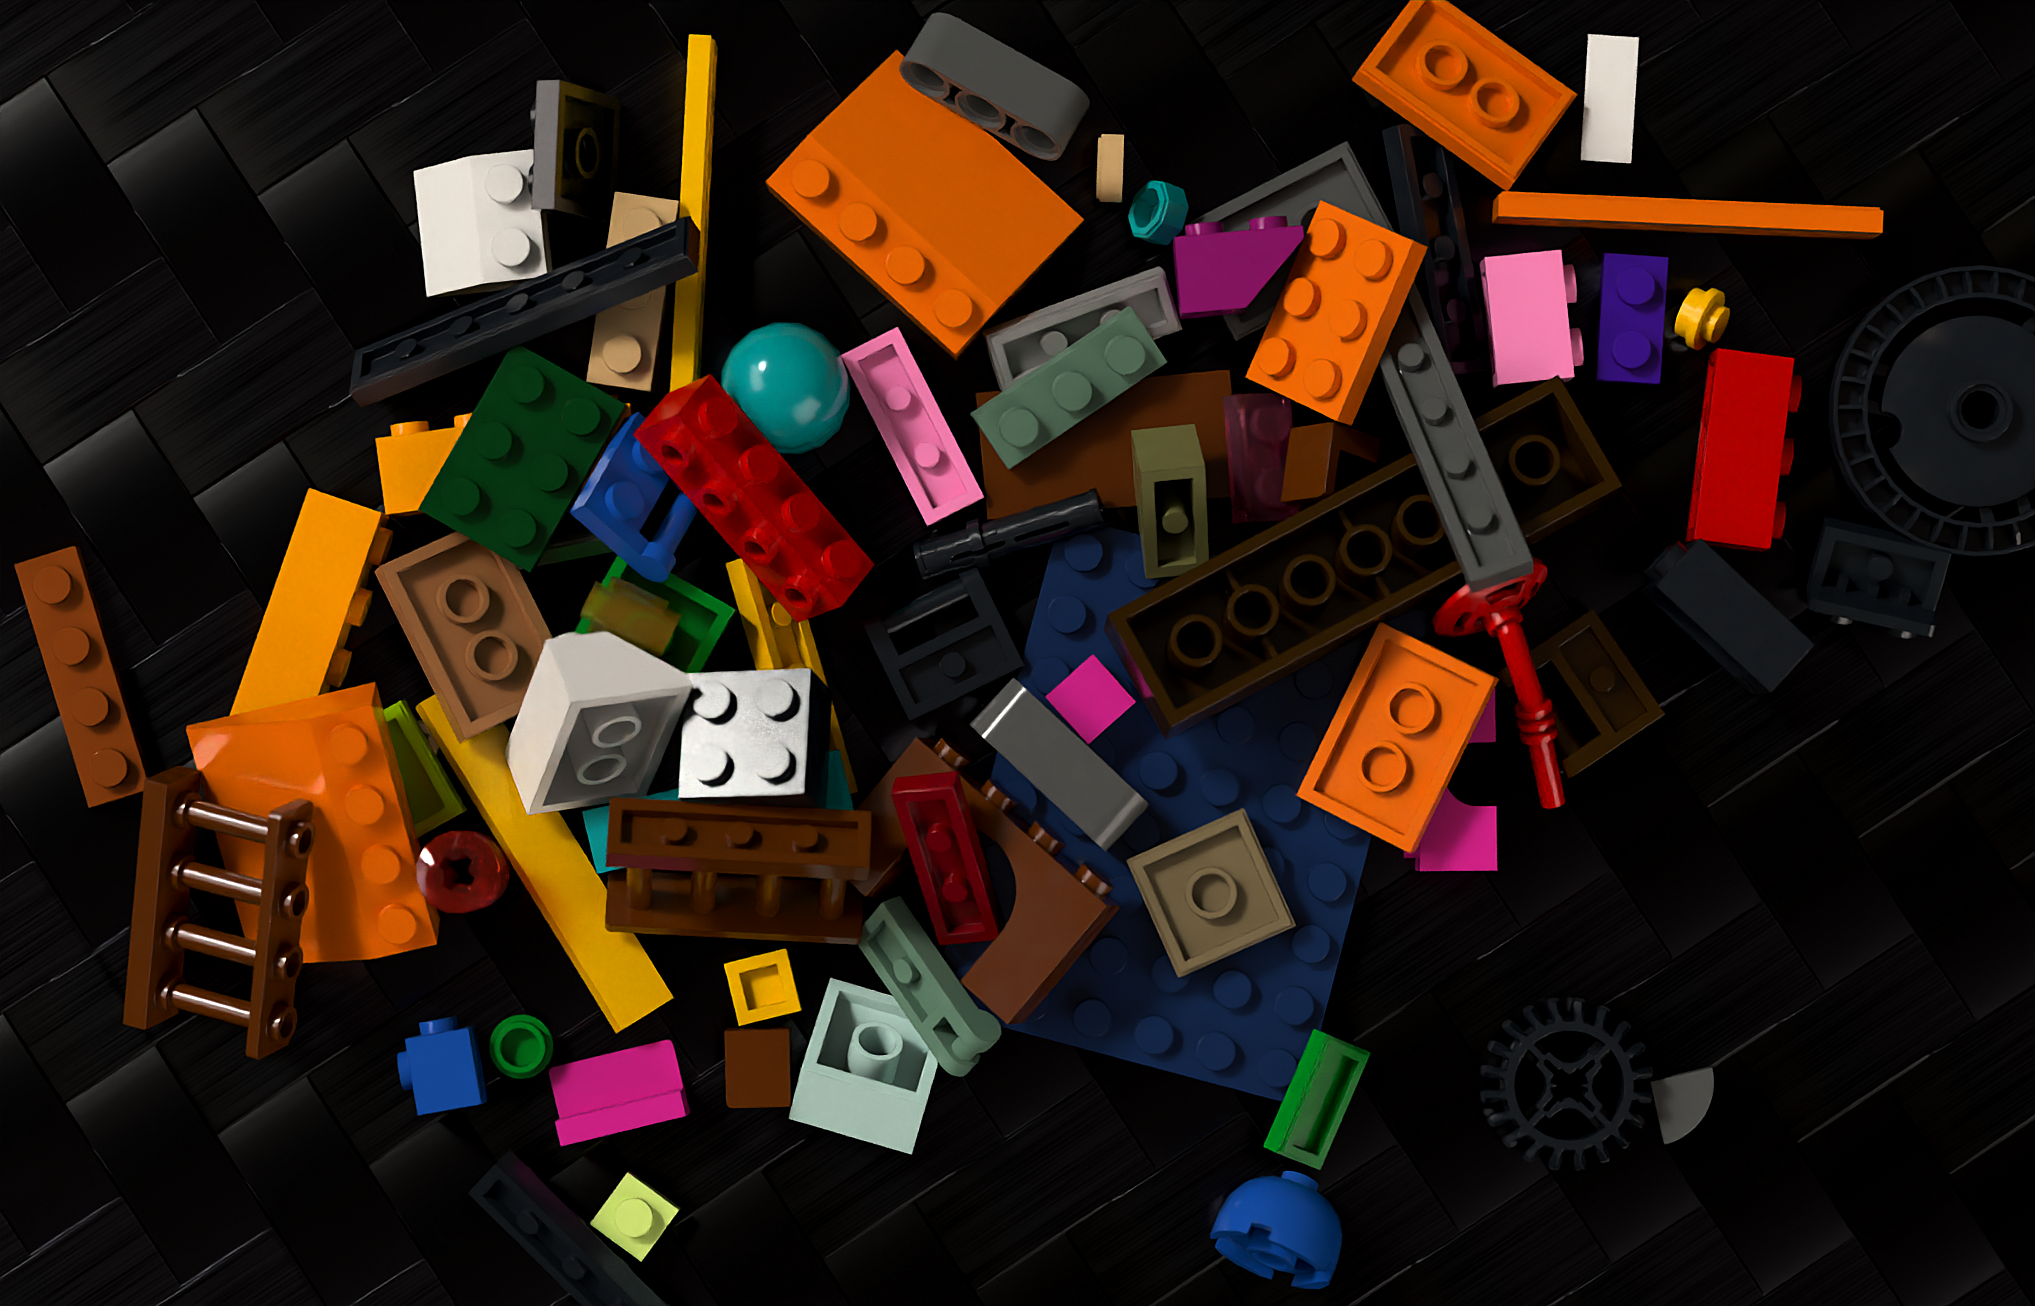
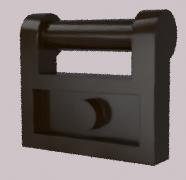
M1590 609L1530 650L1535 669L1537 670L1547 662H1550L1598 733V736L1583 745L1540 682L1544 697L1552 700L1553 709L1551 711L1555 715L1554 724L1558 729V735L1553 739L1556 751L1562 758L1558 765L1568 779L1665 715L1594 609ZM1505 666L1496 674L1506 689L1513 686L1508 667Z

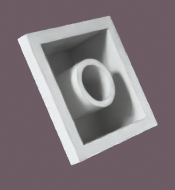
M534 149L468 156L414 171L427 298L506 290L553 270L547 213L531 209L532 197L528 189V173L533 164Z

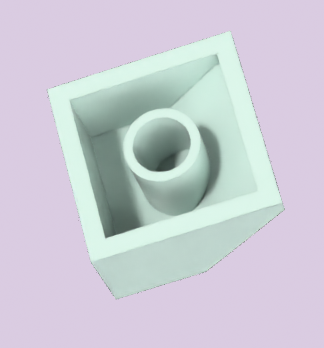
M830 978L802 1064L788 1119L912 1155L938 1061L892 995Z

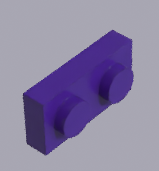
M1604 253L1602 255L1594 382L1658 386L1660 384L1669 257Z

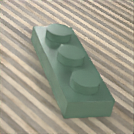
M1128 306L970 414L1009 470L1163 366L1167 361L1135 311Z

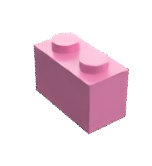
M1561 250L1485 257L1479 264L1487 345L1492 367L1490 371L1492 390L1537 386L1559 375L1563 383L1569 382L1575 377L1574 367L1583 366L1584 361L1580 328H1569L1567 303H1575L1577 301L1576 277L1573 265H1563Z

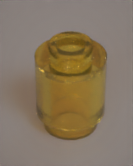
M613 575L608 587L597 581L595 582L580 613V617L590 621L585 634L608 631L660 659L681 614L667 608L669 601Z

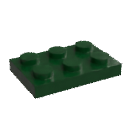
M520 344L508 350L418 510L533 574L628 406Z

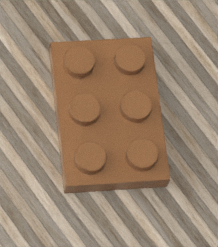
M456 531L379 566L374 572L459 743L517 717L546 639H552L553 637L520 571L516 570L515 564Z

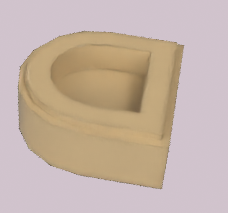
M1102 134L1101 138H1098L1096 199H1099V202H1122L1124 135Z

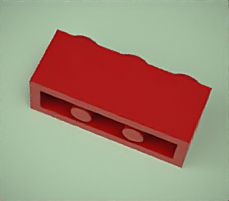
M1717 348L1709 354L1686 535L1687 543L1701 538L1710 546L1763 552L1771 548L1772 539H1781L1786 517V502L1777 501L1780 475L1789 476L1794 454V439L1785 437L1787 413H1797L1802 390V376L1793 374L1794 358Z

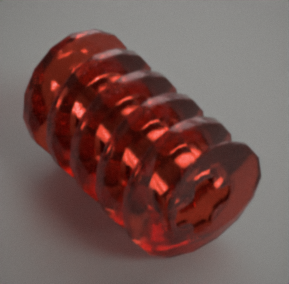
M450 831L435 837L424 847L417 861L416 880L421 894L432 906L447 913L472 912L491 906L504 894L510 881V862L495 838L480 831ZM471 859L472 863L469 865L468 871L475 877L474 881L457 884L455 881L460 872L453 866L454 861Z

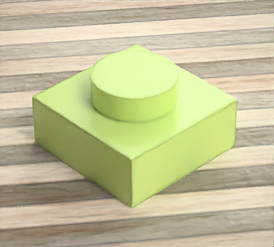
M629 1170L590 1225L642 1262L681 1208Z

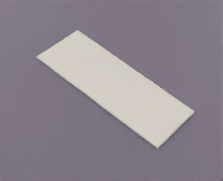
M1588 34L1581 160L1631 163L1639 37Z

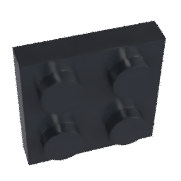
M537 80L536 100L532 105L530 115L532 129L535 133L533 164L528 173V189L532 197V210L590 225H610L614 194L617 192L621 98L562 80Z

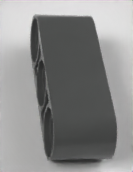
M933 13L928 18L899 65V72L903 79L918 92L1023 151L1043 160H1057L1062 155L1090 108V101L1087 95L1070 80L963 20L946 13Z
M1012 678L969 724L1105 852L1149 806L1146 800L1015 678Z

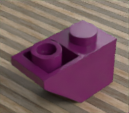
M1287 216L1249 220L1250 230L1224 232L1223 222H1204L1186 225V236H1176L1173 240L1179 319L1243 314L1301 245L1304 239L1303 225L1288 226Z

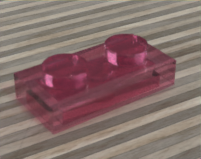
M1279 393L1236 394L1223 397L1233 524L1282 522L1299 513V508L1281 502L1290 429L1293 428L1291 399Z

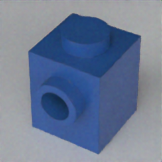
M457 1016L420 1022L421 1035L406 1038L407 1051L398 1052L397 1054L403 1090L413 1089L417 1115L480 1105L488 1101L475 1025L459 1028Z

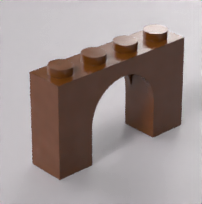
M916 737L856 809L857 811H872L868 881H848L865 897H884L913 862L891 796L895 777L958 771L976 830L991 837L1003 849L1010 860L1016 880V900L1007 925L960 982L1005 1023H1024L1121 908V905L1108 894L1113 889V885L1104 875L1085 862L1078 868L1061 853L1066 844L1053 830L1038 820L1031 826L1013 810L1019 802L1008 790L990 778L983 784L966 769L971 763V759L958 746L945 737H941L938 742L934 739Z

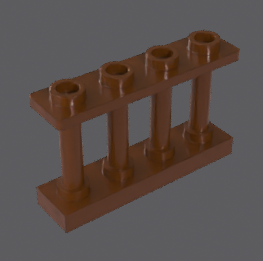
M178 765L146 778L144 781L123 1024L146 1030L179 1014V1009L248 1028L246 1056L260 1060L287 1046L297 1025V1011L293 1004L296 978L303 964V950L299 943L302 917L309 903V889L305 882L308 855L315 842V827L311 823L313 802L299 798L272 810L268 818L205 802L199 794L201 771ZM196 826L266 844L263 878L258 879L198 863L194 856ZM190 888L260 906L257 940L192 924L188 916ZM185 949L254 967L251 1002L186 984L185 979L182 977Z
M610 797L606 867L627 868V871L613 870L608 874L605 928L609 932L857 945L862 939L864 895L847 880L868 881L872 811ZM653 869H658V870H676V871H692V873H691V874H681V873L653 872ZM717 873L756 875V877L719 876ZM782 876L821 878V881L782 879Z

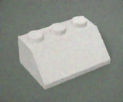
M608 631L590 634L571 632L556 638L546 639L504 751L527 815L610 803V797L640 798L647 796L693 686L689 676Z

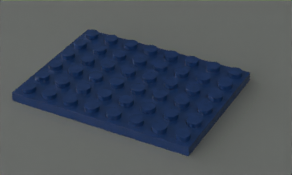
M1108 526L1103 529L1098 528L1055 541L1052 545L1022 658L1025 666L1019 669L1017 681L1085 743L1045 696L1093 654L1136 702L1087 746L1146 800L1149 806L1105 852L1006 758L997 752L990 779L999 783L1017 799L1019 803L1013 810L1031 826L1038 820L1053 830L1066 844L1061 853L1078 868L1085 862L1104 875L1113 885V889L1108 894L1121 905V908L1024 1023H1005L963 984L962 986L977 1008L992 1014L998 1020L1001 1027L1282 1102L1313 1029L1321 1030L1372 837L1371 833L1296 796L1376 629L1165 741L1103 628L1109 613L1178 576L1146 579L1139 534ZM1209 553V560L1218 555ZM1413 608L1390 620L1387 624L1423 641L1431 612ZM1244 808L1296 926L1178 978L1126 860ZM976 830L1006 926L1013 912L1016 900L1014 871L1003 849L991 837ZM993 941L946 945L943 958L959 982Z

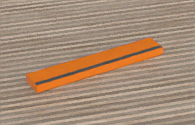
M1502 191L1493 201L1492 224L1873 240L1883 233L1884 210H1880V207Z

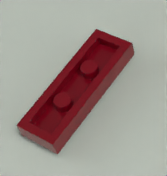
M958 771L895 777L891 796L939 945L995 940L1004 929L1005 922Z

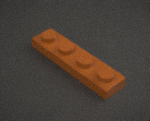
M68 547L14 564L88 807L95 808L143 793L144 781L150 777V773L80 547Z

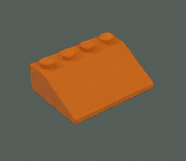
M896 50L798 145L766 180V185L769 192L957 361L982 334L981 331L985 330L1078 229L1084 222V219L984 128L911 87L899 72V65L905 56Z
M376 682L186 727L197 770L201 771L200 781L206 802L268 818L272 810L299 798L313 802L311 823L315 827V842L308 855L305 882L309 889V903L302 917L299 943L303 950V963L376 959L437 944L440 917ZM215 831L225 870L262 879L266 844ZM234 899L244 937L256 941L260 906Z

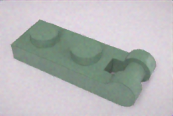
M901 896L882 902L862 926V939L857 945L941 1067L951 1075L965 1076L978 1063L980 1053L988 1051L1000 1038L1001 1026L992 1014L977 1008Z

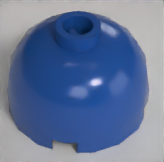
M1284 1171L1281 1178L1276 1176L1258 1177L1241 1184L1234 1190L1218 1213L1210 1239L1218 1238L1215 1248L1220 1254L1259 1276L1272 1280L1274 1269L1295 1274L1291 1286L1303 1289H1321L1329 1286L1337 1266L1342 1245L1340 1218L1327 1198L1317 1192L1318 1183L1304 1174L1295 1171Z

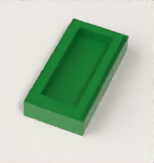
M1313 1029L1263 1147L1321 1170L1370 1056V1052Z

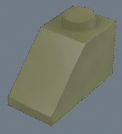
M1195 424L1131 430L1134 490L1146 579L1180 576L1209 561L1205 463Z

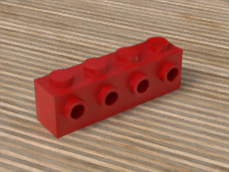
M711 374L666 394L633 433L642 446L797 623L843 606L875 565Z

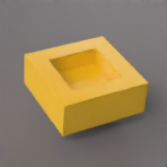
M787 948L724 963L739 1026L802 1010Z

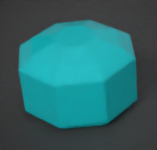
M1149 180L1134 195L1128 219L1133 236L1152 244L1168 245L1184 227L1189 209L1184 189L1164 181Z

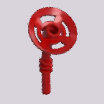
M1532 557L1533 573L1472 594L1468 584L1462 587L1437 610L1431 625L1435 633L1440 637L1466 636L1485 629L1490 637L1498 636L1519 701L1514 706V712L1518 717L1517 726L1521 730L1519 733L1520 741L1527 744L1529 748L1540 805L1543 808L1551 809L1560 807L1565 803V795L1553 739L1558 735V729L1554 724L1555 715L1551 711L1553 709L1552 700L1543 695L1523 628L1520 624L1524 618L1520 609L1536 594L1548 574V569L1544 562L1539 558ZM1517 583L1515 588L1507 590L1506 586ZM1462 616V618H1461V620H1460V624H1461V625H1460V626H1455V624H1456V622L1458 621V619Z

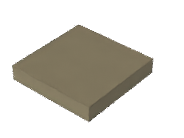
M1244 808L1126 860L1178 978L1296 926Z

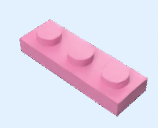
M896 327L842 354L841 357L927 527L985 499L899 328Z

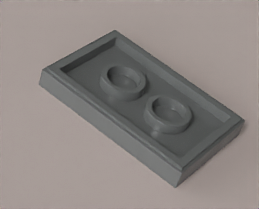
M1346 141L1184 225L1179 236H1186L1185 226L1195 223L1223 222L1224 232L1250 230L1249 220L1287 216L1288 226L1303 225L1305 238L1320 200L1393 232L1394 230ZM1301 245L1243 314L1221 316L1235 343L1267 327Z

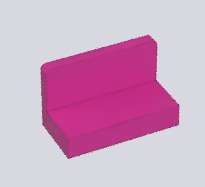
M670 1039L554 1066L549 1070V1077L559 1114V1119L555 1121L560 1146L684 1117L690 1113L675 1046Z

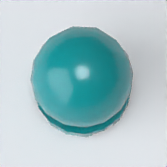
M773 322L750 331L732 348L722 369V388L778 453L799 455L822 446L840 429L849 408L851 381L840 352L822 333L800 323Z

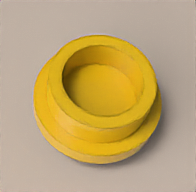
M1694 288L1683 301L1675 321L1674 331L1675 334L1685 338V343L1688 347L1700 350L1707 342L1714 344L1722 336L1730 317V309L1724 307V292L1715 288H1711L1707 292Z

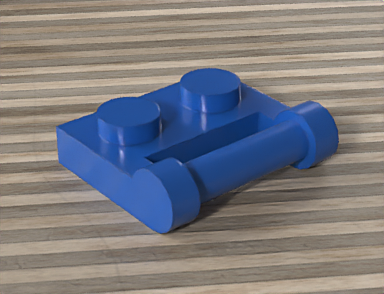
M637 412L622 421L570 513L641 576L650 581L663 582L669 577L675 566L676 559L674 553L697 514L698 509L633 435L646 419ZM670 481L680 491L652 541L649 542L639 532L666 484Z

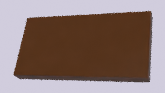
M1230 370L1145 377L1009 470L979 428L988 521L1081 494L1095 487L1101 496L1105 510L1137 507L1133 479L1131 430L1195 424L1205 463L1207 501L1241 498ZM1002 391L976 393L977 409Z

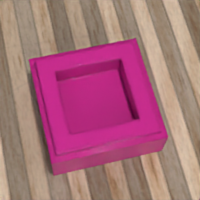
M1093 654L1045 696L1087 745L1136 702Z

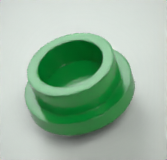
M523 1014L514 1015L503 1020L494 1029L489 1043L490 1056L495 1066L505 1075L517 1079L530 1078L542 1072L550 1063L554 1052L553 1037L549 1028L538 1018Z

